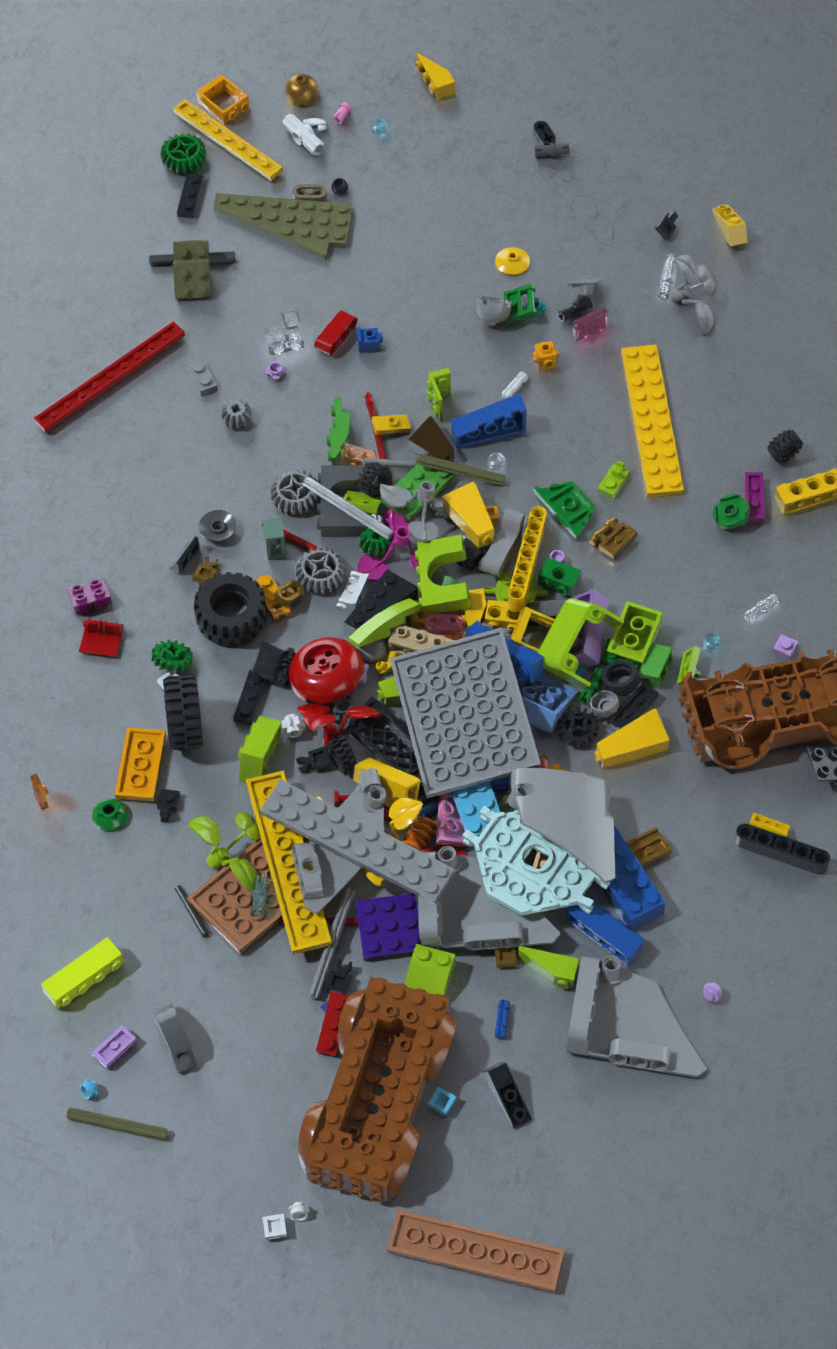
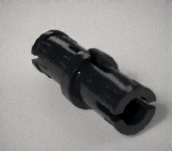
M587 297L559 311L558 317L563 322L574 316L578 317L582 312L592 308L593 303Z

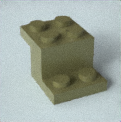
M173 241L175 299L210 297L209 241Z

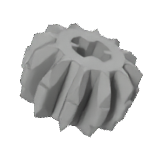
M234 398L233 402L227 401L226 405L222 406L221 418L225 426L229 425L231 429L235 426L239 430L240 426L246 427L247 423L250 422L252 411L249 408L248 402L243 403L242 399L236 401Z

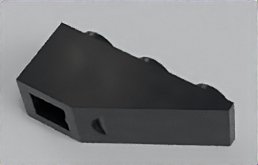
M499 1062L483 1070L482 1072L493 1095L513 1129L531 1121L532 1117L507 1063Z

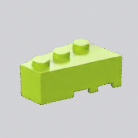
M259 716L256 723L253 722L250 735H246L244 747H240L238 752V758L240 759V782L246 783V779L262 776L263 771L268 770L269 765L266 763L270 755L273 756L281 736V721Z

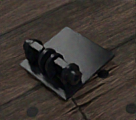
M262 641L252 673L286 689L289 682L288 672L290 663L296 654L295 649L289 647L284 651Z
M837 746L806 747L817 781H832L837 786Z

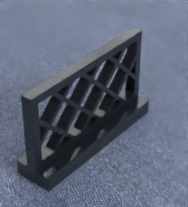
M387 708L380 711L383 718L376 717L351 730L350 734L382 763L400 770L398 767L409 768V771L405 773L412 776L420 772L418 764L412 763V760H416L408 727ZM377 724L381 729L373 728V726ZM360 732L370 733V736H362ZM372 735H383V739L373 738ZM386 736L391 737L395 741L386 740ZM372 743L383 745V748H376ZM386 746L396 747V751L385 748ZM399 748L405 749L408 753L400 752ZM385 755L395 756L396 760H390ZM399 757L409 759V763L399 761Z

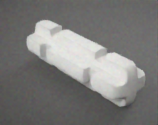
M521 371L502 392L503 399L513 396L528 380L527 373Z

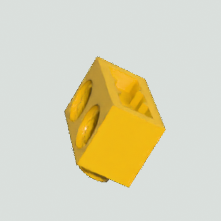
M488 600L485 623L492 624L493 628H510L513 633L517 620L512 619H518L520 611H511L508 608V602Z

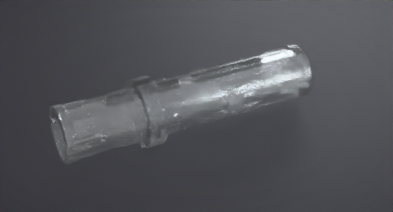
M671 253L665 257L663 274L659 282L660 291L658 297L661 300L669 299L670 289L673 287L672 278L675 269V262L673 260L676 258V255Z

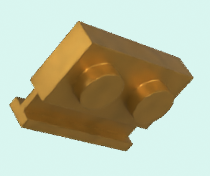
M657 827L626 842L642 867L670 854L672 850Z

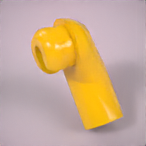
M390 651L388 661L376 663L377 671L380 674L392 671L390 658L399 656V653Z

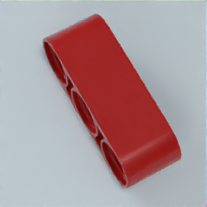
M340 310L317 337L314 347L332 356L354 330L358 319Z

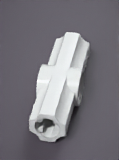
M294 114L286 115L282 125L292 134L294 141L298 145H303L313 155L318 156L321 154L325 144L314 134L312 127L309 124L304 125Z

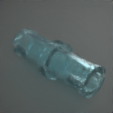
M259 875L255 877V889L252 892L253 906L251 914L254 916H258L259 912L260 916L264 915L265 901L268 899L266 892L268 878L261 875V880H259Z

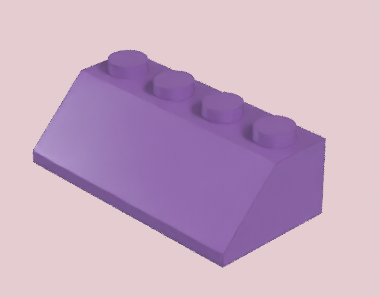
M595 589L572 597L597 604L608 610L609 599ZM585 620L569 651L570 654L577 658L578 666L588 668L599 663L605 629L604 621L592 624Z

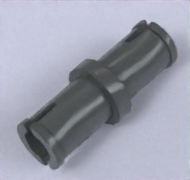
M550 143V145L535 146V157L547 155L554 157V155L570 154L569 143L555 145Z

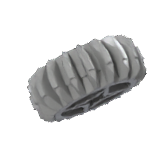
M297 469L295 472L289 470V473L282 472V476H277L276 481L272 483L270 492L271 500L274 506L278 507L279 511L284 510L285 514L291 512L293 516L295 513H299L301 516L302 511L308 513L309 508L314 509V504L318 503V495L303 486V481L307 477L317 481L316 478L312 477L311 473L306 475L305 470L300 473Z
M317 547L313 551L310 548L309 553L304 552L303 557H299L296 563L295 575L301 586L307 588L308 593L314 590L315 595L318 591H321L322 594L325 591L331 593L332 588L337 589L338 584L342 585L343 579H345L346 566L343 558H340L339 553L334 554L333 549L327 551L326 547L323 550ZM329 565L333 566L335 571L331 570ZM306 571H310V574H312V576H309L306 573Z

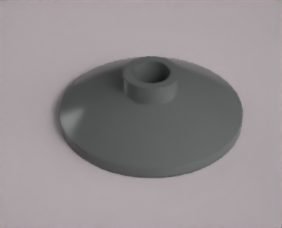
M223 510L210 511L199 522L201 535L212 542L225 541L236 530L234 517Z

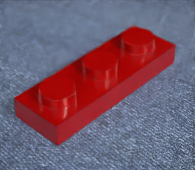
M330 991L316 1048L317 1053L337 1057L339 1049V1020L349 995Z

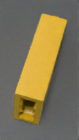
M474 481L442 496L443 510L478 549L494 541V527Z
M657 709L650 710L597 743L594 756L596 762H600L602 769L669 750L670 740Z
M370 757L355 765L353 780L358 784L360 783L359 777L362 771L369 768L378 770L381 785L386 791L383 804L390 808L396 800L401 798L418 799L419 778Z

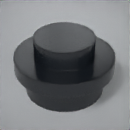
M337 178L333 181L331 190L335 194H344L348 191V183L342 178Z

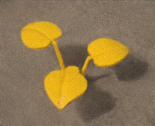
M409 798L396 800L389 810V817L392 819L390 826L393 835H388L399 839L395 828L397 830L408 828L417 818L423 803ZM363 867L366 877L375 885L381 886L385 878Z

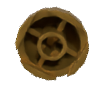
M296 74L288 80L285 94L286 100L295 107H299V105L309 107L318 100V86L311 76Z

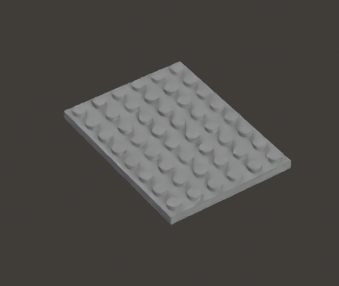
M502 627L390 658L427 798L511 776V772L515 769L541 767Z

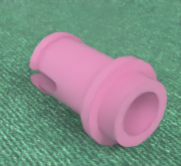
M346 102L340 104L339 110L333 116V121L337 124H342L345 117L352 112L351 105Z

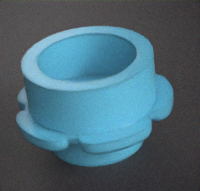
M85 1079L84 1083L80 1085L81 1093L86 1099L97 1097L99 1088L95 1081Z

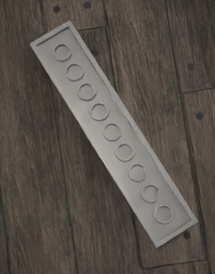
M281 779L260 809V814L433 904L436 903L455 872L454 868Z

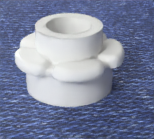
M296 1202L293 1206L289 1207L288 1211L292 1220L304 1221L307 1219L310 1209L304 1203Z

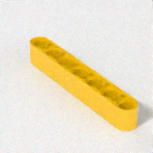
M535 506L530 510L508 591V608L513 612H519L525 607L546 527L547 511L541 506Z

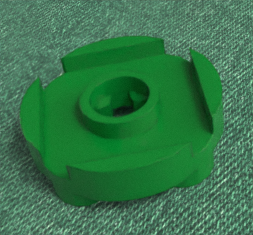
M729 494L722 497L717 506L715 504L712 512L713 518L721 529H734L748 522L750 506L746 499L740 497V495ZM731 509H734V512L732 514H727L731 511Z

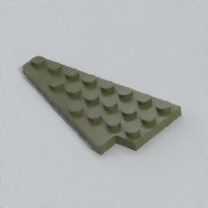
M216 193L213 206L214 211L322 259H327L329 247L346 248L353 209L352 204L222 193Z

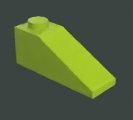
M519 946L518 959L553 985H557L561 989L574 988L579 966L578 958Z

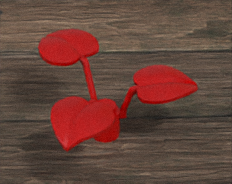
M309 703L297 707V711L304 715V722L311 731L323 726V746H328L327 743L342 735L349 717L355 719L383 718V715L372 707H351L348 709V713L345 714L340 729L337 730L336 726L329 725L336 722L335 716L324 714L330 712V708L326 704Z

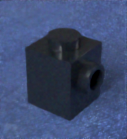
M465 538L466 560L456 563L473 571L479 565L484 555V549H478L472 541Z

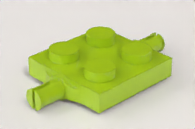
M501 573L498 576L496 587L484 586V593L494 594L497 601L508 602V591L513 574ZM536 575L532 577L526 605L529 602H535L537 597H548V589H537L535 584Z

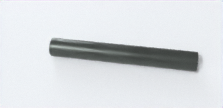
M176 886L174 890L202 937L207 936L209 932L194 907L187 901L186 898L188 896L182 886Z

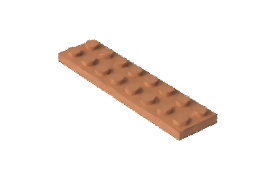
M402 1210L397 1211L387 1247L388 1253L555 1293L565 1251Z

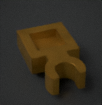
M207 556L204 560V565H198L193 574L192 581L206 584L207 579L210 577L212 579L215 578L219 559H216L214 563H210V556Z

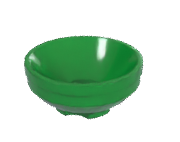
M103 799L93 808V823L103 832L118 831L128 820L127 808L118 799ZM107 806H112L115 809L111 814H105L103 810Z

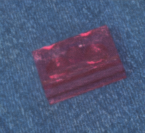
M605 307L573 321L575 324L573 326V338L576 342L607 328L606 314L608 311Z

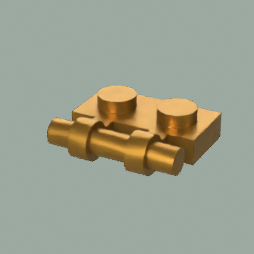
M616 517L607 520L599 531H595L592 535L593 537L589 540V543L593 546L597 542H601L599 550L612 559L637 537V531L626 523L622 522L617 526L616 524L619 521Z

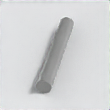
M363 459V465L365 466L367 464L371 465V462H378L385 467L414 468L417 465L416 461Z

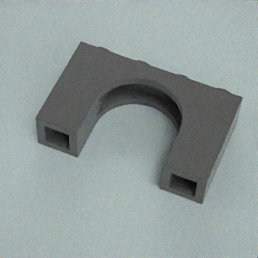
M321 466V473H318V483L336 494L343 491H360L358 487L359 482L357 481L361 478L359 474L363 473L362 469H366V466ZM318 496V499H321V503H317V514H321V518L317 519V530H321V537L360 536L362 532L366 531L365 525Z

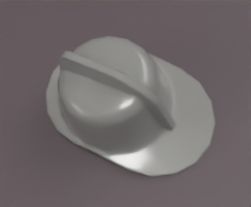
M584 279L566 284L569 286L570 295L576 301H582L592 296L594 284L600 282L601 279Z

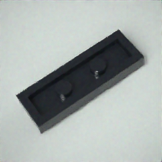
M187 173L177 209V217L194 219L204 183V175Z
M252 670L248 672L233 716L234 722L247 725L253 724L267 683L266 679L253 674Z
M643 682L608 719L607 724L618 731L636 720L654 702L659 692Z

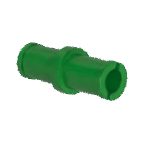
M595 668L592 676L587 680L591 685L585 688L579 696L581 703L585 704L586 702V705H589L590 698L599 691V685L602 681V669L598 671V668Z

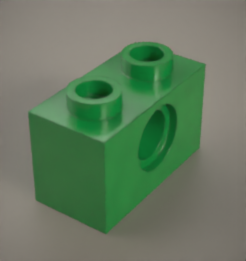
M547 557L538 573V585L545 589L556 591L562 596L572 598L581 582L582 570Z

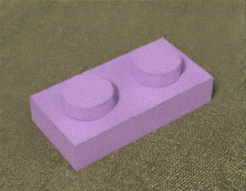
M121 1025L92 1052V1055L107 1069L135 1044L137 1039Z

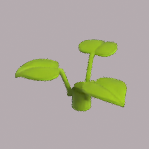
M239 812L235 816V822L243 832L226 848H217L221 840L219 835L220 829L212 819L205 816L193 819L187 827L196 832L207 844L214 846L210 851V855L206 858L207 864L214 870L230 864L232 872L246 889L251 892L258 879L255 867L246 859L239 861L235 857L228 860V850L245 834L252 841H257L261 838L256 819L246 812Z

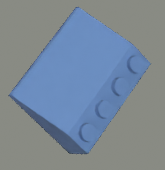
M545 674L540 675L533 682L516 678L529 724L540 728L544 732L551 733L559 724V717L563 718V712L568 711L579 690Z

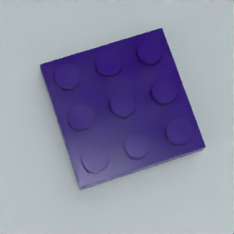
M414 893L355 900L363 960L413 954L416 944L422 945L419 935L418 909Z

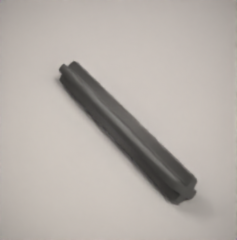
M234 251L209 252L210 263L234 262L236 260ZM174 254L149 256V264L151 266L173 265Z

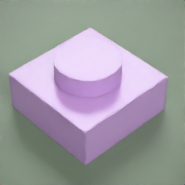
M781 634L772 652L790 660L798 646V641Z

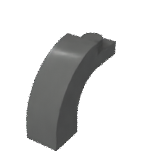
M167 1001L150 1008L156 1026L166 1042L176 1071L179 1073L196 1066L197 1063L191 1050L190 1042L171 1002Z

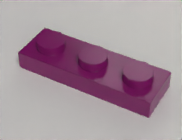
M745 472V499L750 506L748 522H764L763 473Z

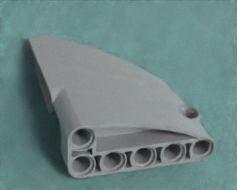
M519 768L511 772L512 792L507 801L512 808L519 810L523 826L534 830L560 846L597 875L604 883L614 880V818L610 816L608 782L592 776L545 768Z
M450 846L441 848L438 853L436 851L423 852L454 868L455 872L435 904L418 896L419 935L422 946L434 949L465 947L468 950H484L553 944L561 935L541 912L521 916L487 897L477 857L456 854L455 849Z
M614 956L606 957L603 961H600L598 958L581 957L566 1052L607 1058L611 1063L621 1066L697 1078L707 1071V1067L677 1022L656 981L622 968L620 960Z

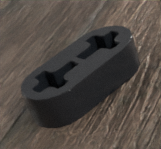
M537 121L534 124L533 133L541 146L550 145V143L555 145L556 137L548 123Z

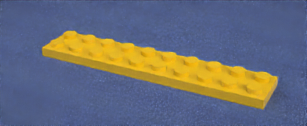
M657 345L621 348L647 498L684 494V488Z
M283 770L246 779V785L292 955L330 946L332 941L323 909L318 914L305 909L292 855V845L304 843L302 835L260 814V809L280 779L287 782Z

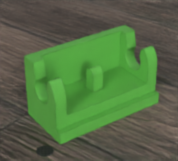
M651 644L639 672L640 677L647 678L643 680L644 683L659 689L662 688L674 660L672 647Z

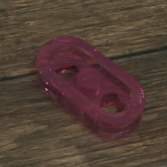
M433 614L426 618L425 629L427 632L435 635L458 634L463 629V620L455 614Z

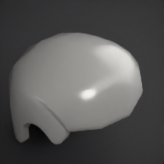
M381 639L358 647V651L363 660L371 663L379 662L386 655L387 645Z
M606 690L596 693L590 698L592 712L601 718L611 717L619 708L618 696Z

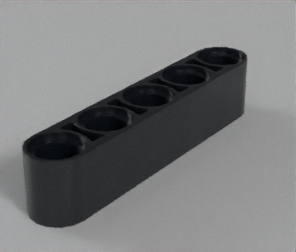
M741 824L736 829L735 844L742 849L819 875L826 873L828 870L830 854L823 849L750 824ZM760 841H765L767 844H762ZM797 854H803L805 857H800Z

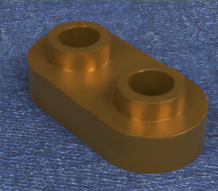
M290 580L277 588L274 593V599L280 605H290L301 598L305 591L304 586H301V583L298 581Z

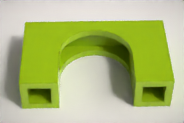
M462 535L434 539L430 542H417L418 550H415L416 561H419V566H416L418 577H420L418 590L422 594V598H419L420 608L424 609L426 616L471 608L470 592L466 582L448 586H439L431 582L433 573L440 566L466 560L465 543Z

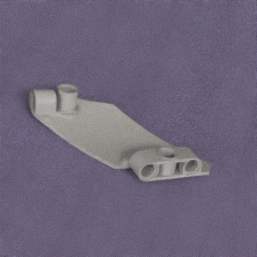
M369 768L361 772L359 785L338 809L384 832L383 803L386 791L381 785L378 770ZM310 839L309 843L292 845L293 860L305 909L318 914L357 874L362 866Z

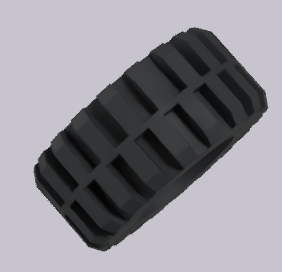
M226 572L224 575L220 573L215 575L213 579L211 577L207 579L206 584H201L198 588L199 591L196 592L194 597L195 619L198 629L208 640L213 639V643L216 644L224 643V646H230V644H235V646L241 645L243 641L245 643L250 641L252 636L255 638L259 634V630L264 628L265 621L267 620L266 598L263 589L260 588V584L255 580L252 581V577L248 575L244 577L242 573L238 572L236 574ZM227 601H238L247 606L244 612L233 617L220 616L214 612L217 606Z
M190 674L166 677L163 679L169 748L172 750L200 748L203 745L196 676Z

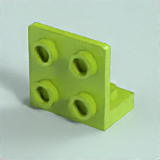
M449 367L429 372L428 380L426 381L428 390L426 397L428 402L432 403L433 415L437 416L439 421H443L442 398L451 394V372Z

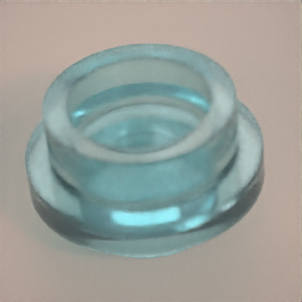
M378 118L373 120L370 128L374 134L380 135L387 131V124L383 119Z
M708 633L702 639V646L707 651H716L721 646V639L715 633Z

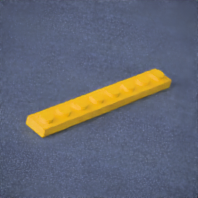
M184 99L173 108L176 115L270 181L283 172L281 165L188 100Z

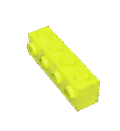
M106 937L41 983L44 994L57 1010L67 1006L73 998L84 994L93 984L101 982L111 971L118 970L124 963L122 953Z

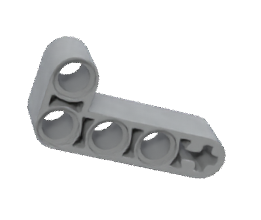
M510 508L505 510L501 529L482 561L481 571L500 576L520 540L525 513Z

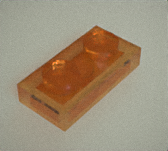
M348 443L341 445L343 462L363 465L364 458L377 459L376 451Z

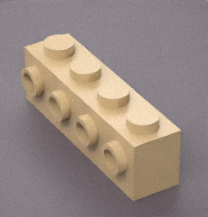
M403 624L394 627L388 641L389 652L396 651L399 655H404L455 640L448 639L443 635L431 634L425 630L414 629Z

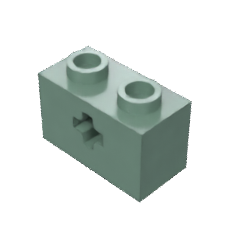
M281 518L263 520L267 559L286 557Z

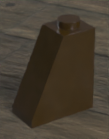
M431 416L408 439V450L415 455L423 454L451 462L455 460L453 446Z

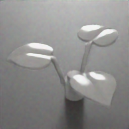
M681 255L673 261L679 267L685 283L671 289L670 298L673 303L682 301L683 304H696V312L703 335H706L713 326V315L710 307L707 304L703 305L702 301L687 299L691 296V290L700 286L703 287L705 293H712L715 288L714 278L709 268L705 264H701L697 268L700 283L686 287L687 284L695 282L696 266L689 255Z
M428 481L422 482L419 490L416 489L413 496L406 488L380 484L382 499L392 507L403 508L406 506V503H411L416 496L419 502L424 504L421 522L413 521L408 525L412 537L427 542L438 537V527L432 522H425L427 504L430 502V507L439 516L444 518L450 517L443 510L442 498H434V484Z

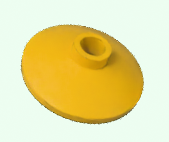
M509 247L497 254L495 265L501 273L516 276L524 273L529 268L530 258L524 250Z

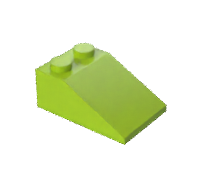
M626 601L620 616L624 622L616 627L607 652L643 664L651 644L655 642L662 626L663 612Z
M416 944L404 984L409 988H420L430 994H442L445 996L455 968V954Z

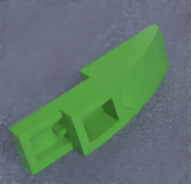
M334 398L335 406H331L332 417H336V420H332L333 428H329L330 435L326 436L327 447L331 446V450H327L328 461H332V465H339L348 448L351 424L350 412L342 411V399Z

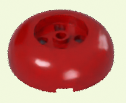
M337 637L315 639L301 647L292 658L288 672L289 682L294 693L306 702L308 700L316 701L317 704L335 702L346 697L359 685L358 681L364 675V661L358 649L344 639Z

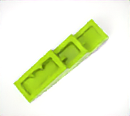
M408 598L388 607L359 627L348 637V641L358 647H362L391 636L390 629L405 624V616L421 611L420 604Z

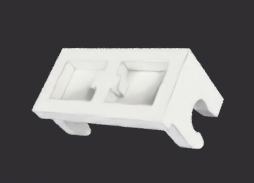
M351 571L348 583L336 605L337 609L352 613L367 591L369 574Z

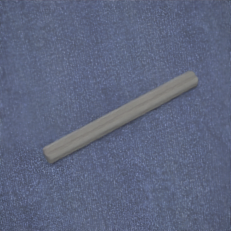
M311 477L304 479L303 486L385 539L390 540L393 537L394 531Z
M346 887L343 891L329 932L332 945L324 947L308 994L312 999L318 1000L320 998L355 891L351 888Z

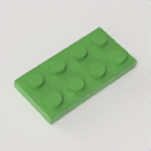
M417 464L394 486L406 488L413 496L415 490H419L420 484L428 481L435 486V498L454 480L455 474ZM417 496L411 503H406V506L403 508L392 507L385 503L381 497L382 504L408 520L414 518L424 506V504L419 502Z

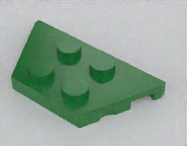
M573 481L564 482L563 484H550V487L539 489V486L533 488V493L575 539H578L595 511V505Z

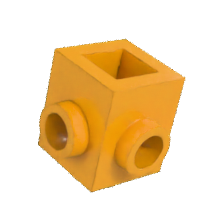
M552 341L535 344V350L532 352L533 362L537 364L539 371L556 368V359L559 358V352L557 347L554 348Z

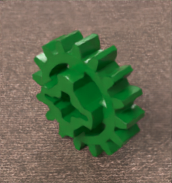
M167 640V643L160 641V645L155 644V647L152 648L151 661H154V666H160L159 670L166 669L167 673L170 670H173L174 673H177V670L184 672V668L189 669V666L192 665L193 652L190 651V647H184L185 643L178 644L177 640L174 642Z

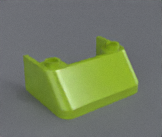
M571 598L563 603L537 653L543 656L544 669L583 690L589 687L591 683L575 674L578 668V660L569 651L585 620L592 624L604 621L614 628L623 624L624 620L597 604Z

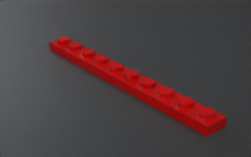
M174 321L35 416L34 422L45 433L179 341L185 336V331Z

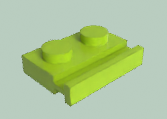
M347 491V494L343 497V499L365 511L368 515L377 514L382 505L381 497L373 498L363 493Z

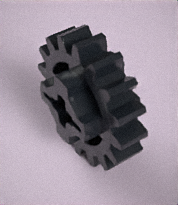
M577 707L576 711L570 708L569 714L563 712V718L559 717V724H557L559 737H563L564 743L569 741L571 747L573 744H577V748H580V744H584L587 747L588 741L593 743L594 737H598L600 728L598 717L594 718L593 712L588 714L587 708L583 711H580L579 707Z

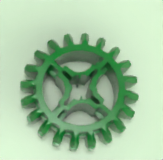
M181 133L179 136L175 134L174 137H169L168 140L164 141L160 155L166 169H170L172 173L176 171L177 174L180 172L186 174V172L192 173L193 170L198 171L199 167H203L207 152L204 142L197 138L196 135L191 136L189 133L187 135Z

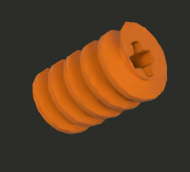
M417 817L402 842L422 852V849L427 848L426 843L431 842L430 837L435 836L434 831H437V823L427 817Z

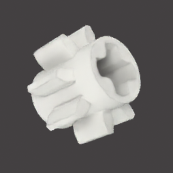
M289 714L281 721L282 733H287V736L290 738L299 737L304 731V719H299L297 714Z

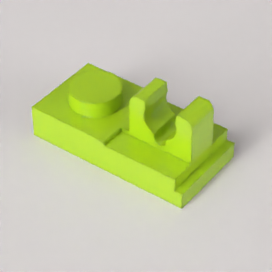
M618 460L617 465L612 464L597 488L598 493L612 499L615 498L630 474V470L625 468V463Z
M695 645L683 653L677 681L678 685H682V678L685 677L687 672L692 671V676L695 678L701 676V672L696 670V666L700 661V648Z

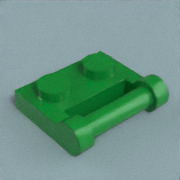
M526 284L504 292V303L505 300L512 302L510 314L506 319L508 324L528 317H537L534 284ZM527 294L528 309L524 310L523 295Z

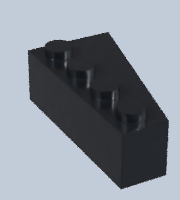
M387 569L344 621L345 635L350 637L372 617L398 602L408 598L414 601L418 600V586Z

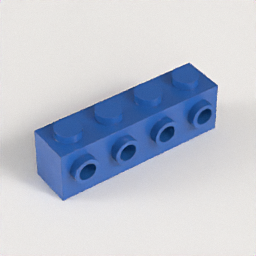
M595 902L592 904L593 909L590 914L584 912L579 905L568 906L565 910V919L626 966L643 950L644 940L638 933L630 931L622 921L614 919L606 909H601Z

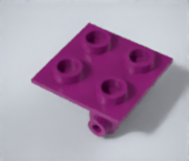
M103 579L92 580L90 583L75 585L67 589L75 614L89 612L87 605L90 611H92V603H94L96 610L98 609L96 602H98L99 609L108 607V604L112 603L111 596Z

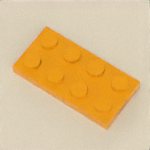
M127 727L115 789V799L154 802L166 738L165 730Z

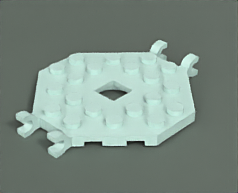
M483 806L480 810V820L487 822L488 825L479 837L466 830L462 835L464 838L462 843L467 846H474L487 897L521 916L573 905H579L584 912L590 914L594 901L583 895L594 880L605 890L610 885V882L604 883L597 875L560 846L534 830L523 826L518 809L509 813H494L489 808ZM532 849L549 857L541 869H535L523 862Z

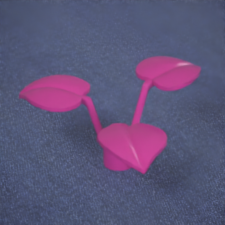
M391 508L382 517V524L394 531L392 545L385 557L381 560L379 556L375 558L373 555L368 557V554H365L358 561L357 572L369 574L370 581L379 580L387 569L389 570L388 566L384 563L395 545L397 547L408 545L409 552L413 555L410 558L411 566L415 570L416 566H419V561H416L415 552L411 546L412 541L409 540V522Z

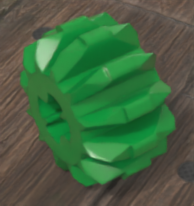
M366 528V531L360 535L359 548L362 549V553H368V557L371 555L375 558L378 555L383 557L390 548L391 540H387L373 530Z

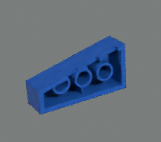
M521 393L450 420V432L456 448L526 432L527 409Z
M476 621L465 629V637L494 629H487L482 626V623ZM509 637L505 638L516 678L533 682L543 674L542 655L523 645L515 644Z

